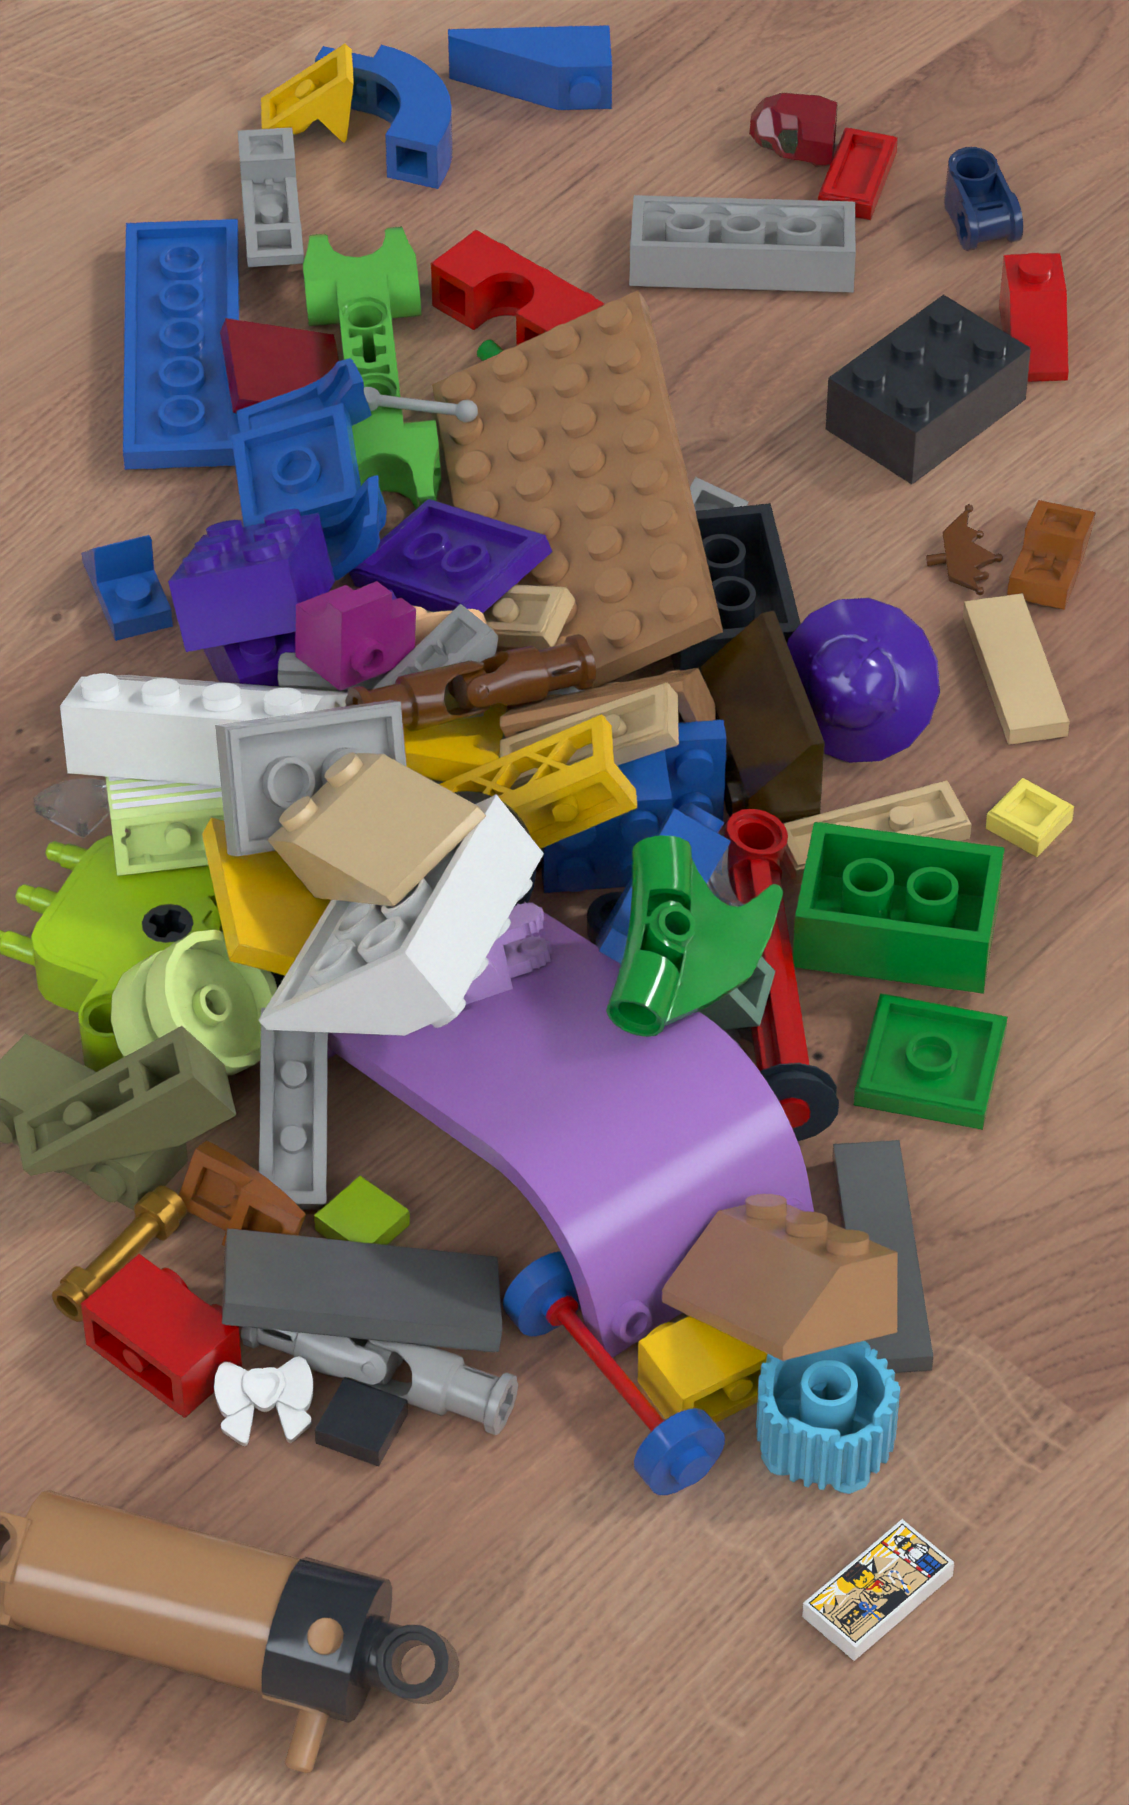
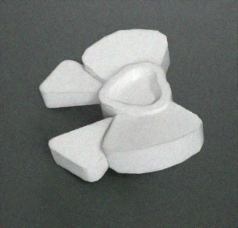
M301 1356L294 1357L278 1369L267 1367L247 1371L231 1362H223L219 1365L215 1375L214 1390L218 1408L221 1414L226 1417L221 1423V1430L240 1445L247 1446L249 1443L255 1408L262 1412H268L276 1406L286 1440L289 1443L294 1442L311 1426V1416L306 1411L309 1409L313 1398V1378L306 1359Z

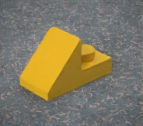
M344 43L261 98L262 129L292 127L293 134L297 135L304 132L313 121L319 119L336 137L345 143L347 141L353 92L352 49Z

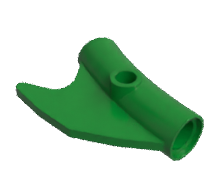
M659 835L648 837L636 843L632 849V899L628 935L621 967L606 1009L609 1019L628 1033L645 1037L657 1036L663 1031L664 1026L707 1008L746 983L752 976L771 937L783 895L782 888L779 885L772 884L747 904L738 907L730 906L719 900L705 883L692 859V847L688 841L680 837Z

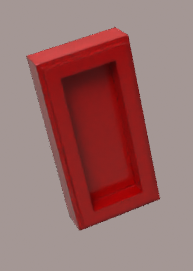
M845 128L818 194V201L855 202V217L871 220L897 153L898 137Z

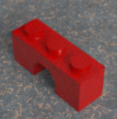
M474 230L431 262L433 307L472 330L477 329L487 320L497 316H516V346L604 305L602 301L596 299L592 294L582 291L556 276L548 269L535 264L511 250L505 244L495 241L478 230Z

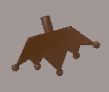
M968 504L965 506V511L943 531L945 553L926 555L927 566L947 564L950 582L971 589L981 596L984 594L983 587H978L976 582L989 579V574L985 571L981 572L979 569L995 561L1001 562L1003 556L999 553L995 555L974 543L977 538L981 539L984 533L981 530L976 531L968 527L969 513L973 511V506Z

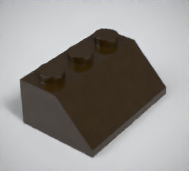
M774 611L764 612L701 666V675L715 702L716 720H724L726 732L724 802L729 817L744 809H757L776 816L784 824L820 814L825 742Z

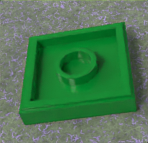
M880 993L854 1091V1106L983 1130L1005 1039L1008 1017Z

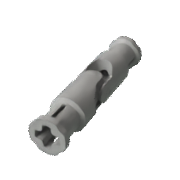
M242 1327L241 1330L244 1346L254 1349L262 1344L294 1357L301 1356L306 1359L311 1370L328 1376L355 1379L360 1383L407 1399L408 1404L440 1416L450 1411L483 1423L485 1431L493 1435H498L505 1427L517 1396L518 1382L516 1375L506 1372L501 1377L469 1367L465 1365L462 1356L434 1346ZM403 1360L410 1365L412 1382L406 1383L391 1379L396 1368L402 1364Z

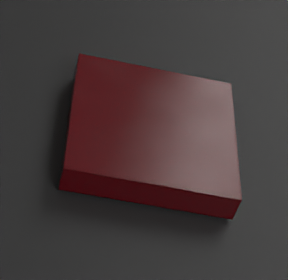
M225 318L220 331L233 413L236 414L237 410L300 389L319 380L339 361L334 334Z

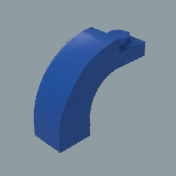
M381 45L374 57L352 53L353 92L351 109L373 114L391 124L385 134L387 178L439 189L450 168L453 150L452 105L444 82L434 70L418 58L389 46ZM323 46L316 56L315 62L335 49Z

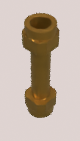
M160 1185L153 1192L146 1193L134 1205L135 1219L85 1270L80 1266H74L60 1280V1285L52 1292V1299L56 1307L66 1317L73 1321L81 1322L83 1320L81 1303L137 1256L154 1237L159 1240H166L179 1227V1222L187 1214V1207L175 1191Z

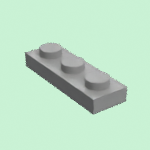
M261 1008V1015L264 1012L265 1008ZM261 1024L259 1172L284 1191L302 1210H321L326 1205L328 1032L266 1030Z

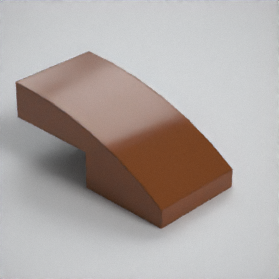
M1038 500L1025 528L1023 548L1009 576L1007 595L1023 593L1024 599L1027 602L1065 610L1087 549L1096 512Z
M208 1140L195 1148L179 1196L184 1201L188 1212L226 1231L221 1245L225 1246L227 1228L299 1235L306 1214L284 1191L250 1165Z

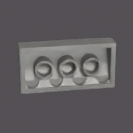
M634 195L629 286L854 293L856 257L855 202Z

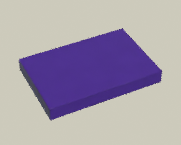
M428 499L383 537L376 552L352 569L349 574L354 585L361 588L377 581L388 590L392 589L397 599L402 598L410 605L422 607L431 612L453 611L462 604L467 609H476L484 613L553 551L544 534Z

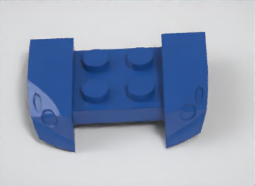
M351 358L336 362L335 366L325 376L305 387L237 410L240 433L231 435L244 527L265 523V516L286 509H299L301 516L319 513L335 581L342 578L376 552L380 543L379 532L385 526L387 507L379 488L378 475L367 478L362 486L360 483L352 426L367 419L372 414L364 394V381Z

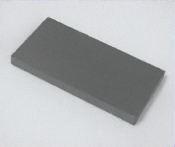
M227 1228L224 1248L222 1324L495 1353L499 1352L502 1337L498 1257Z

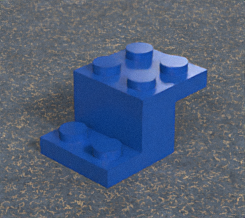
M724 720L678 723L679 745L618 765L617 767L636 789L637 808L541 848L544 853L542 856L544 893L579 892L583 890L626 887L632 877L633 846L643 839L656 836L672 807L685 814L692 803L723 821L726 763Z

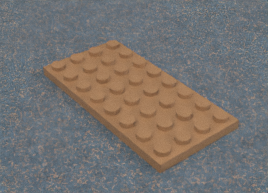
M638 290L620 299L610 301L596 310L565 324L558 325L548 332L513 348L506 349L498 355L463 371L453 373L449 377L432 384L435 401L458 404L460 401L468 399L473 401L478 408L475 420L466 423L460 421L454 415L437 413L454 507L546 535L553 552L516 585L567 587L575 598V603L555 646L564 644L567 636L580 634L585 637L593 652L596 664V679L593 682L592 688L589 689L599 687L723 632L649 308ZM497 646L495 655L521 647ZM507 705V710H506V712H508L510 709H512V708L515 707V706H514V705Z

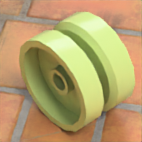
M216 929L192 932L174 942L165 950L158 951L140 961L122 974L112 994L111 1023L118 1048L125 1057L183 1026L224 1063L227 1076L235 1075L255 1065L261 1059V1023L259 1018L261 1017V1008L267 1007L277 990L275 978L270 971L230 962L223 932Z

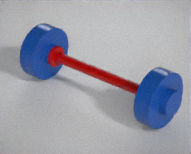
M561 1251L544 1255L524 1268L512 1281L503 1299L505 1313L517 1328L527 1336L544 1335L563 1325L651 1432L641 1443L634 1458V1469L657 1495H670L700 1481L709 1472L722 1453L725 1444V1436L722 1430L704 1410L698 1408L681 1411L666 1420L661 1417L576 1315L581 1306L572 1275Z

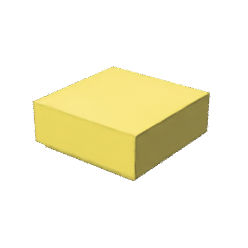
M1022 778L987 813L986 829L1038 857L1072 822L1074 806Z

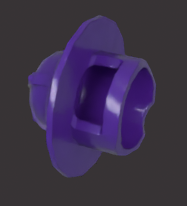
M872 598L838 599L808 614L789 637L787 646L825 742L824 754L849 763L882 761L910 747L930 724L940 694L938 659L924 630L900 608Z

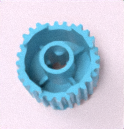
M866 1341L784 1361L767 1354L766 1363H762L761 1375H759L756 1428L757 1441L761 1442V1459L771 1473L790 1475V1481L792 1482L800 1478L804 1480V1486L808 1488L812 1483H817L819 1489L824 1490L827 1484H831L835 1490L851 1494L867 1487L870 1482L871 1472L877 1474L880 1471V1463H887L889 1452H893L896 1439L900 1386L898 1382L894 1381V1370L887 1369L888 1361L885 1358L877 1359L878 1351L875 1349L871 1350L870 1345Z

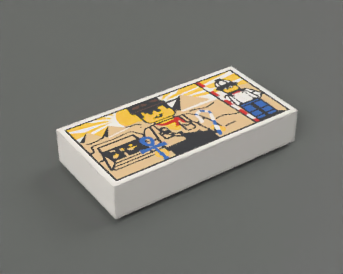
M902 1519L803 1603L802 1617L855 1661L953 1576L954 1561Z

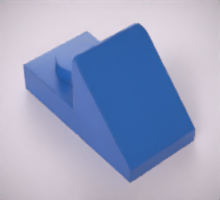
M150 535L93 548L81 553L82 562L115 641L173 627L172 609L154 570L152 539Z

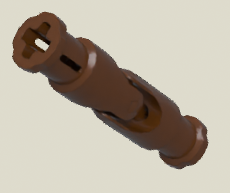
M576 634L567 636L564 644L538 650L533 645L500 652L481 662L469 660L398 676L395 684L371 690H367L363 686L352 687L348 689L345 704L346 706L387 700L401 701L403 727H406L409 731H416L479 715L489 710L490 705L497 703L519 706L544 700L548 692L571 686L577 690L592 688L593 682L596 679V664L587 640L582 635ZM447 684L449 693L456 699L460 707L446 709L444 691Z

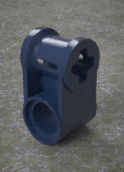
M964 147L956 150L951 154L948 161L944 206L956 228L957 237L962 248L966 251L974 250L977 248L978 243L1007 238L1011 243L1020 241L1023 236L1021 207L1018 198L1011 192L997 163V159L989 151L978 147Z

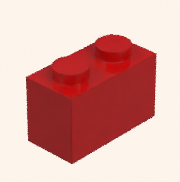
M141 1254L135 1256L81 1303L86 1345L183 1418H186L215 1392V1375L220 1364L231 1362L242 1368L239 1326L222 1324V1306L207 1304L188 1289L184 1280L176 1272L166 1267L158 1268Z

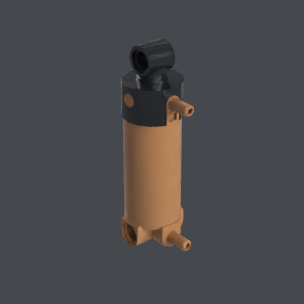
M52 1490L40 1493L32 1503L25 1518L0 1511V1556L4 1544L11 1539L10 1550L7 1556L0 1561V1626L22 1631L23 1628L38 1631L262 1694V1698L265 1700L300 1709L285 1759V1765L289 1769L307 1774L312 1772L327 1718L347 1723L355 1720L366 1701L371 1687L392 1692L412 1703L430 1704L443 1699L451 1692L459 1677L460 1663L456 1650L445 1637L423 1625L402 1626L389 1622L392 1608V1585L389 1579L309 1557L302 1559ZM419 1645L429 1646L435 1657V1668L431 1676L422 1683L408 1684L401 1672V1664L405 1654L413 1647Z

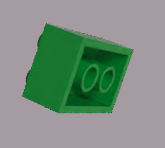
M814 822L795 913L794 967L984 994L1000 898L1005 847Z

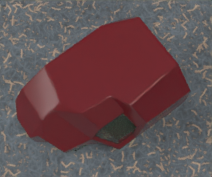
M779 93L766 97L751 113L749 134L758 145L775 151L782 158L806 161L815 167L828 166L832 162L835 150L837 102L819 95Z

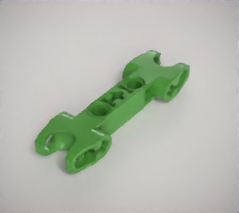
M402 226L386 228L382 247L373 254L362 257L343 256L334 251L326 234L310 235L307 253L303 262L309 326L340 324L343 360L351 358L354 361L364 381V387L375 388L380 395L401 397L392 319L421 316L416 254L410 246ZM378 406L377 409L371 411L372 416L352 426L361 486L367 478L378 475L381 492H399L410 498L415 509L428 499L437 501L442 483L436 420L404 423L402 409Z

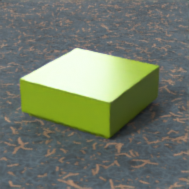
M359 1176L314 1215L315 1230L327 1239L388 1245L410 1225V1211L365 1178Z

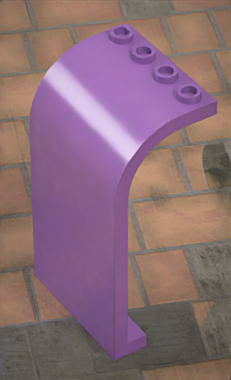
M543 912L545 918L543 920L544 928L540 929L539 933H534L533 936L538 937L540 935L541 938L550 941L552 950L550 954L551 962H547L546 966H541L540 969L535 968L532 972L511 978L513 989L465 1005L464 1009L455 1019L442 1027L435 1028L430 1024L405 1036L328 1032L327 1059L335 1054L339 1055L494 1166L521 1191L544 1221L561 1250L577 1290L585 1326L613 1358L647 1336L657 1326L669 1322L682 1313L662 1303V1288L719 1210L745 1205V1199L756 1194L783 1196L787 1199V1204L802 1211L814 1212L804 1159L793 1128L771 1087L740 1046L716 1023L699 1011L664 1026L663 1031L657 1036H637L616 1026L609 1019L606 1009L621 964L599 952L595 944Z

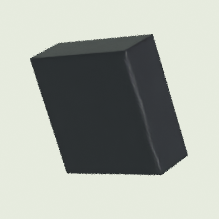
M344 1377L315 1428V1442L326 1448L380 1466L408 1415V1400Z

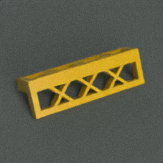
M603 714L439 784L453 793L480 791L490 796L497 795L501 801L510 806L523 820L531 838L540 849L637 808L635 787L614 763L612 725ZM592 744L593 756L570 766L566 765L576 750ZM533 768L538 769L527 784L514 790L510 789L522 773Z

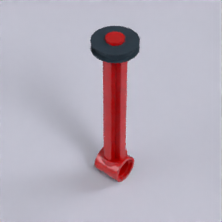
M744 809L734 813L727 821L723 834L731 842L713 874L716 882L724 890L731 893L733 906L738 907L747 904L772 884L781 887V861L788 842V832L785 825L776 816L766 811ZM782 895L771 937L762 953V957L775 970L760 1026L751 1027L756 1066L780 1102L793 1128L797 1141H801L818 1135L832 1124L838 1115L839 1099L836 1096L837 1086L830 1074L817 1066L809 1064Z

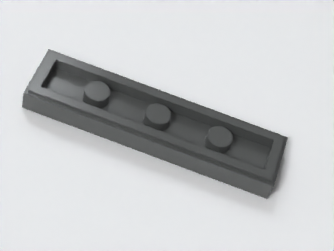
M900 1140L833 1144L832 1160L842 1228L863 1231L869 1235V1240L898 1252L897 1333L865 1341L870 1345L871 1350L875 1349L878 1351L877 1359L885 1358L888 1361L887 1369H893L895 1373L932 1371L933 1350Z

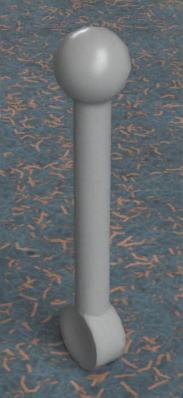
M364 387V394L370 411L381 406L454 415L465 423L475 420L478 414L477 405L468 399L462 400L458 404L380 395L377 389Z

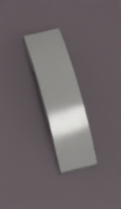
M292 127L238 131L248 267L303 264L304 252Z

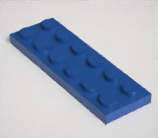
M238 219L126 223L123 459L125 470L235 466L231 435L240 432L237 414L233 413L220 331L225 318L240 320Z

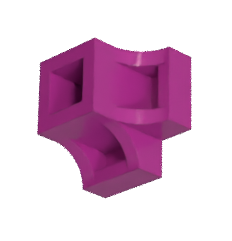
M377 581L356 590H352L347 585L296 604L295 657L339 691L392 670L415 648L416 608L402 598L392 600V592Z

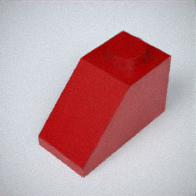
M1060 253L1004 255L999 299L1002 329L1031 348L1028 382L1068 381L1067 290Z

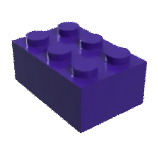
M286 509L265 516V523L243 527L241 520H228L206 528L207 534L203 535L194 544V548L183 559L182 564L168 581L186 652L296 632V604L329 592L335 583L319 513L301 516L299 509Z

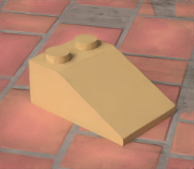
M352 752L341 757L326 771L324 778L328 782L311 798L305 796L297 800L282 813L279 818L282 826L268 839V842L315 898L395 907L486 815L479 806L385 754H355Z

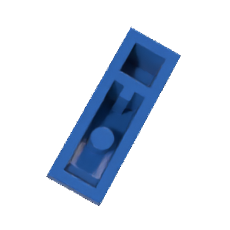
M609 25L448 29L449 79L556 110L612 109V55Z

